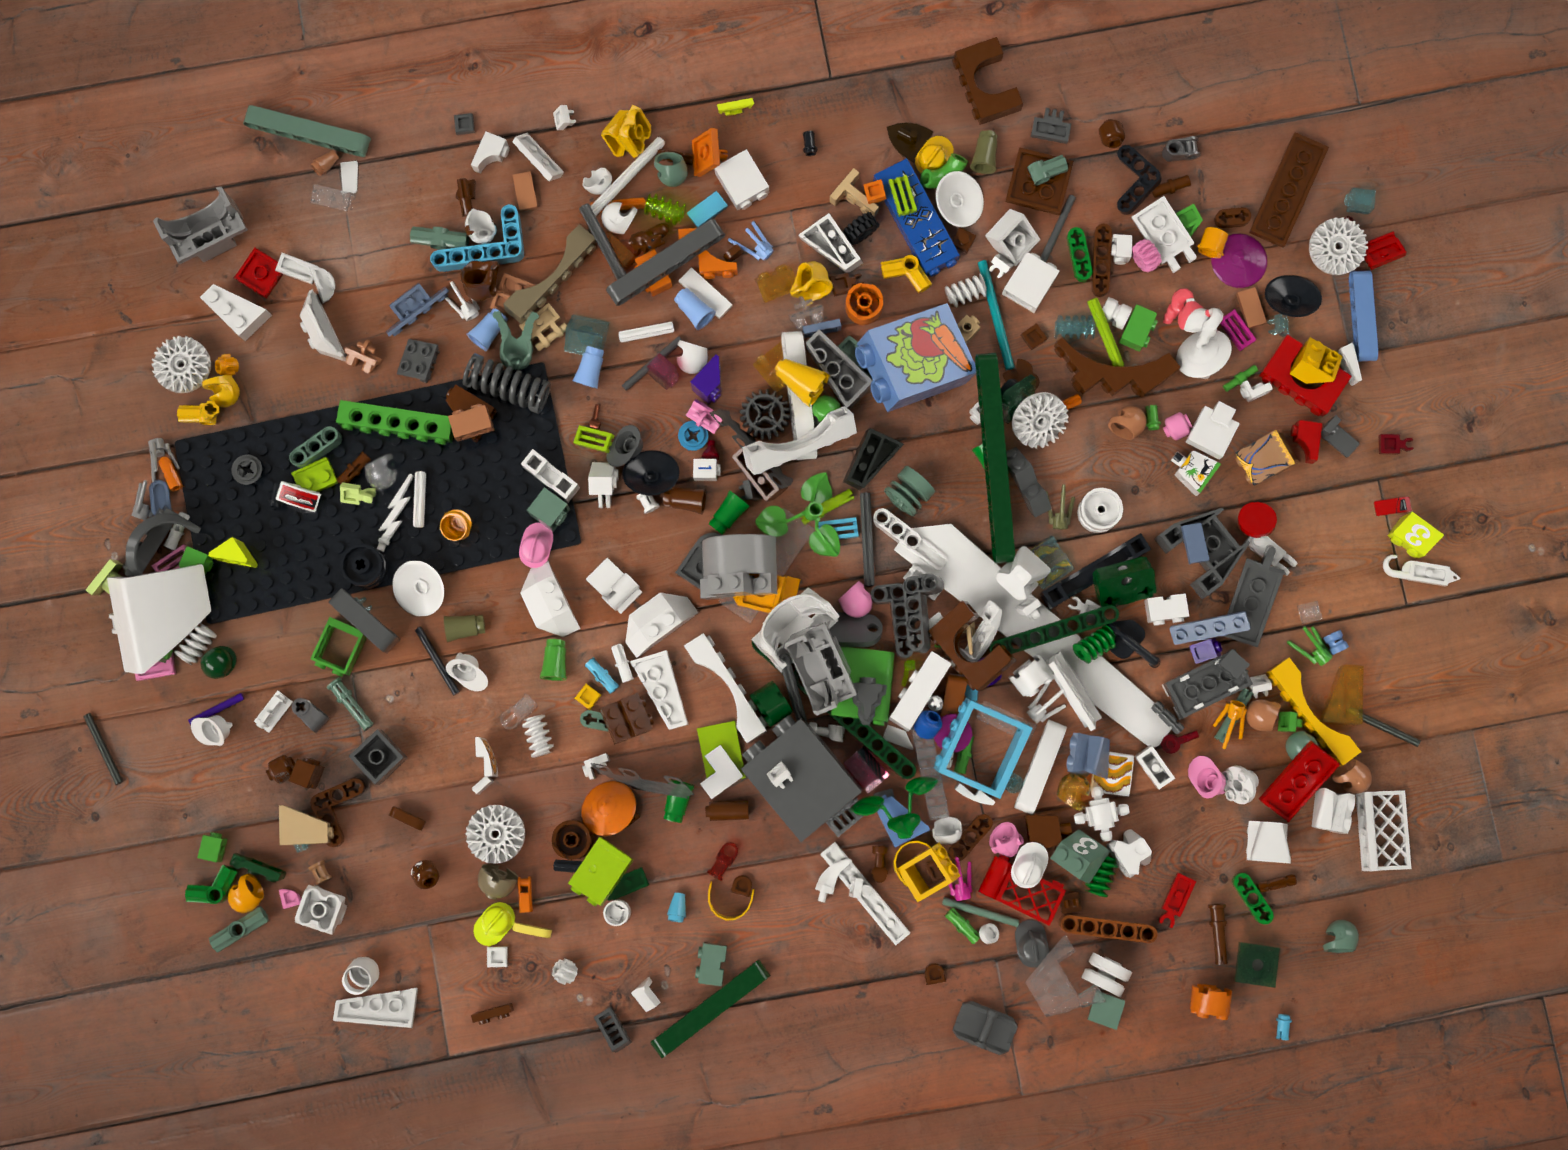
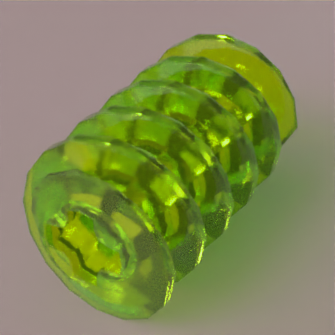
M650 193L644 207V214L649 215L651 213L653 218L658 215L659 220H663L665 217L667 223L672 220L673 225H676L678 222L680 224L685 214L686 203L679 207V201L672 205L671 198L666 203L665 196L658 200L657 193L653 198Z

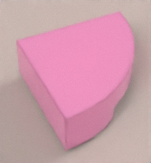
M289 889L279 890L283 909L300 905L302 898L298 893Z

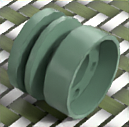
M905 466L897 475L901 484L892 480L890 483L892 488L887 486L884 492L898 509L914 517L917 513L916 509L920 510L922 508L918 498L927 502L933 496L935 490L918 472L909 466Z

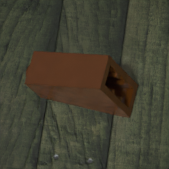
M458 385L450 388L446 394V402L453 412L457 410H470L471 406L482 404V406L486 405L491 420L497 413L494 407ZM483 434L471 437V439L478 443Z

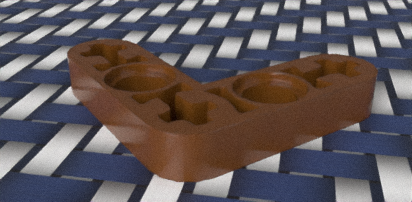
M354 778L311 798L310 804L315 817L322 820L325 815H330L332 817L330 827H336L334 835H338L339 838L336 840V844L331 841L326 843L329 847H339L344 842V835L333 807L362 795L365 792L366 785L361 779ZM354 782L356 784L361 785V787L358 788L359 792H357L356 790L347 792V790L344 788V786H346L347 789L354 787ZM337 789L343 792L341 800H335L333 797V793ZM329 796L330 801L322 803V808L321 806H316L318 798L326 799Z

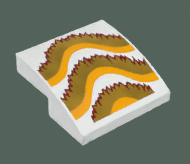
M475 737L476 757L484 758V776L498 777L496 759L489 743L485 738Z
M1109 752L1108 779L1092 774L1090 791L1093 787L1100 786L1103 793L1129 797L1134 755Z

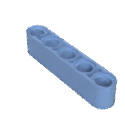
M1351 271L1349 273V292L1353 343L1358 362L1377 361L1378 340L1372 272Z

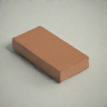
M531 171L512 175L519 211L524 212L538 209Z
M1256 288L1237 292L1236 296L1246 326L1250 329L1266 324L1267 321Z

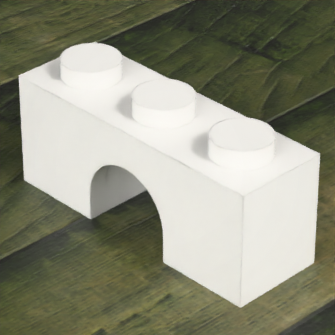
M533 449L521 463L524 469L568 503L580 489L576 482L563 472L561 473Z

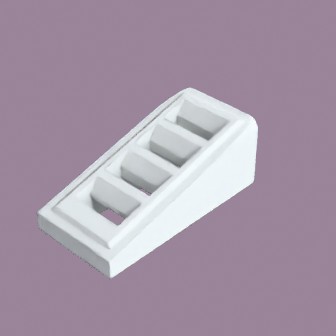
M1350 343L1336 352L1343 356L1340 366L1342 370L1352 376L1349 383L1353 386L1360 382L1362 377L1354 345Z

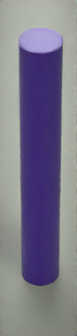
M239 693L188 719L191 725L195 718L211 717L243 701L244 696L242 693Z

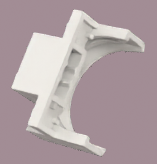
M808 587L800 595L790 597L779 603L762 623L760 632L751 640L782 673V669L787 664L779 655L785 653L789 655L788 651L784 648V643L788 641L792 634L808 627H815L826 622L830 629L838 622L840 616L828 601Z

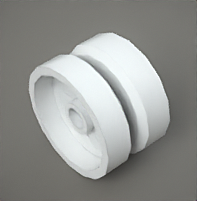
M1093 489L1084 496L1078 505V520L1090 532H1107L1121 519L1123 504L1118 494L1111 489Z
M1092 953L1089 963L1099 970L1096 972L1090 968H1085L1081 978L1121 998L1125 988L1123 985L1115 982V979L1118 978L1127 982L1133 972L1123 968L1122 964L1106 956L1104 958L1096 953Z

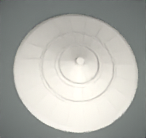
M961 171L950 172L940 180L936 190L937 207L943 218L950 224L957 227H968L980 218L984 206L983 193L977 181L969 174Z
M1217 330L1215 337L1210 338V342L1207 345H1203L1200 349L1196 347V341L1201 332H1196L1189 336L1177 351L1176 362L1181 367L1179 370L1186 376L1193 378L1207 377L1218 372L1227 363L1232 351L1231 342L1224 333Z
M409 561L397 569L393 578V592L399 605L405 611L415 616H428L436 612L444 599V585L437 571L421 561Z

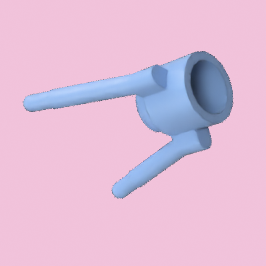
M754 221L751 224L762 241L749 228L745 230L758 244L755 247L756 253L728 238V242L733 245L738 244L743 251L754 256L758 261L760 259L763 261L767 260L774 252L773 246L767 241Z

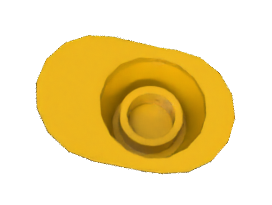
M943 136L931 137L916 156L915 165L917 170L922 173L925 169L936 170L941 168L953 153L952 143Z

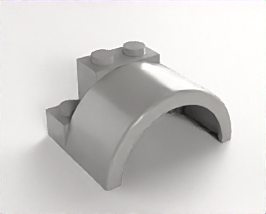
M732 534L709 537L702 541L703 579H700L701 599L710 600L734 596L778 594L775 536ZM749 574H760V575H759V577L755 578L754 576L749 575Z

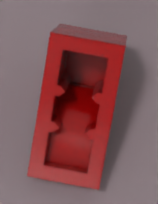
M1299 420L1295 425H1292L1291 436H1293V442L1299 444L1303 449L1305 463L1313 464L1318 461L1322 423Z

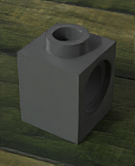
M1231 649L1217 662L1216 666L1234 681L1238 678L1241 680L1249 672L1247 668L1250 664Z

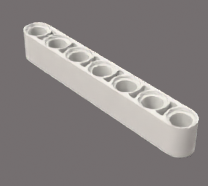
M802 331L782 332L783 359H789L807 366ZM787 386L794 441L815 429L812 405L810 407L805 405ZM817 450L802 455L797 460L816 459Z

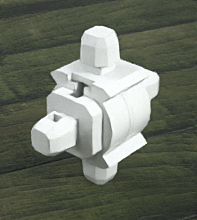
M1098 786L1091 789V796L1094 797V800L1088 801L1089 806L1084 807L1086 813H1076L1074 820L1076 824H1084L1087 821L1088 826H1094L1095 831L1101 830V839L1103 842L1112 840V831H1109V828L1115 827L1114 822L1119 821L1118 815L1124 816L1129 814L1130 811L1127 804H1120L1116 807L1114 801L1109 802V798L1102 799L1104 794L1102 788Z

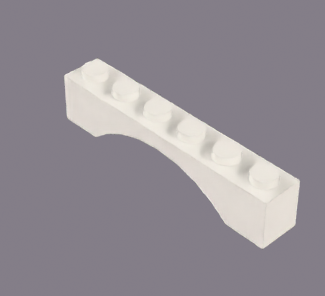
M844 406L827 413L815 429L797 440L779 444L757 441L742 447L746 467L754 475L761 474L765 470L781 466L787 461L798 459L800 456L815 452L819 448L830 446L836 441L847 439L857 433L854 415Z
M703 633L684 645V647L696 664L714 671L730 688L737 707L736 727L748 744L767 732L765 727L768 725L762 716L758 718L754 711L757 708L752 700L747 701L744 697L746 691L741 683L737 685L733 680L736 676L731 668L726 669L723 662L726 660L721 652L716 653L713 649L715 643L710 635L706 637Z

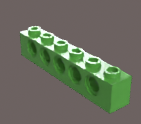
M340 400L336 423L341 426V429L352 431L353 428H357L363 433L377 431L383 436L396 434L397 437L402 439H409L410 436L416 437V440L427 442L430 439L442 445H446V442L452 443L453 432L448 416ZM362 414V419L355 422L356 415ZM376 417H381L379 424H373ZM399 419V426L392 427L393 421ZM414 422H418L419 427L416 430H411V425ZM432 425L438 426L436 432L429 433V429Z

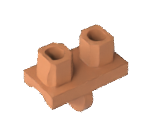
M366 340L364 344L358 342L357 347H346L344 353H347L346 364L355 367L360 359L364 361L361 370L369 374L374 372L377 365H381L383 359L373 355L376 349L371 347L372 341Z

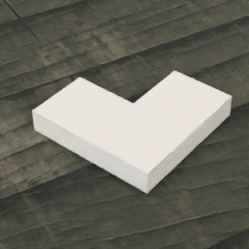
M721 745L705 756L716 772L700 784L709 797L713 799L743 777Z

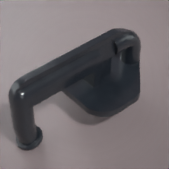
M1129 619L1106 624L1115 635V648L1109 649L1114 655L1120 659H1126L1135 651L1149 662L1152 668L1160 665V659L1140 645L1145 639V630L1138 623Z

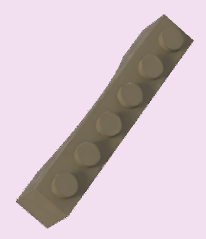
M579 224L567 236L564 256L556 270L541 283L526 289L516 290L503 304L504 310L522 325L530 316V313L534 312L538 307L541 308L546 303V298L550 294L553 295L557 292L561 282L567 281L572 274L571 272L583 264L584 258L596 250L597 246L594 236Z

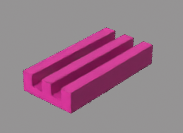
M1235 309L1223 317L1220 325L1239 351H1242L1256 341V338ZM1231 316H1233V318L1236 320L1238 325L1241 327L1243 332L1248 337L1249 341L1245 339L1239 328L1232 321V319L1230 318Z

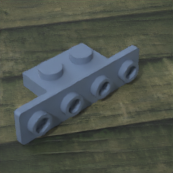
M418 282L389 304V307L400 321L385 331L387 335H398L403 330L401 327L407 323L410 325L418 319L416 316L421 312L425 314L432 309L434 302L444 300L448 296L446 293L449 290L443 287L433 296L429 297Z
M1246 611L1173 625L1170 626L1169 630L1173 643L1178 645L1250 630L1251 626Z

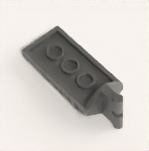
M1272 545L1266 546L1261 562L1246 558L1227 613L1232 614L1246 611L1251 626L1250 630L1228 634L1224 637L1258 647L1285 570L1271 566L1276 553V549Z

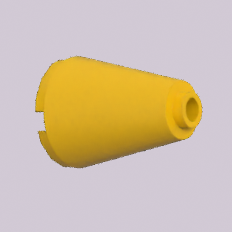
M789 359L780 360L775 367L776 375L808 407L816 402L824 390L823 382L827 384L830 378V374Z

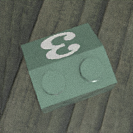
M1077 830L1060 842L1050 859L1078 879L1090 883L1110 850L1083 831Z

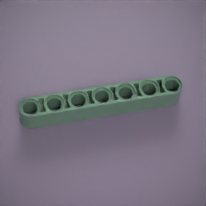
M253 105L248 106L243 121L245 126L255 130L359 157H366L371 141L370 137L361 133Z

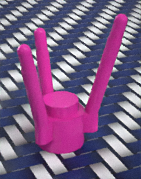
M956 857V867L961 876L958 878L959 883L955 884V888L952 883L948 886L951 896H955L956 901L970 899V892H973L971 886V862L967 863L966 884V882L963 883L959 858Z

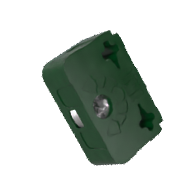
M1139 557L1105 566L1093 572L1095 595L1101 607L1107 605L1117 607L1151 598L1157 592L1155 571L1147 557Z

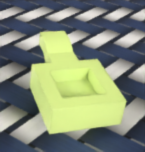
M341 483L340 502L356 505H360L361 501L372 503L373 497L376 495V488L361 490V485Z

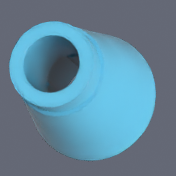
M674 893L667 912L669 921L682 923L684 918H686L685 894Z

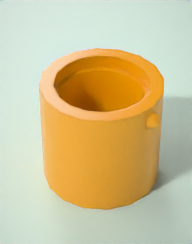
M1205 228L1201 242L1197 245L1199 253L1210 258H1221L1224 255L1223 250L1228 234L1218 228Z

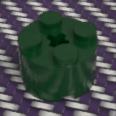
M773 681L768 682L749 695L769 727L774 726L793 713L787 700Z

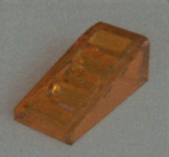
M606 231L605 235L624 269L628 270L635 263V255L611 232Z

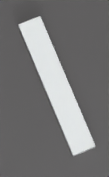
M836 842L820 854L829 866L841 860L849 859ZM852 862L838 875L849 890L851 877L862 878L864 885L871 886ZM873 887L871 888V894L861 893V899L857 898L895 945L910 934L909 930Z

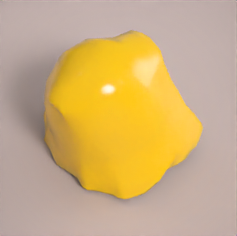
M816 261L800 264L794 284L790 290L791 296L812 302L828 295L832 291L833 284L829 280L826 268Z

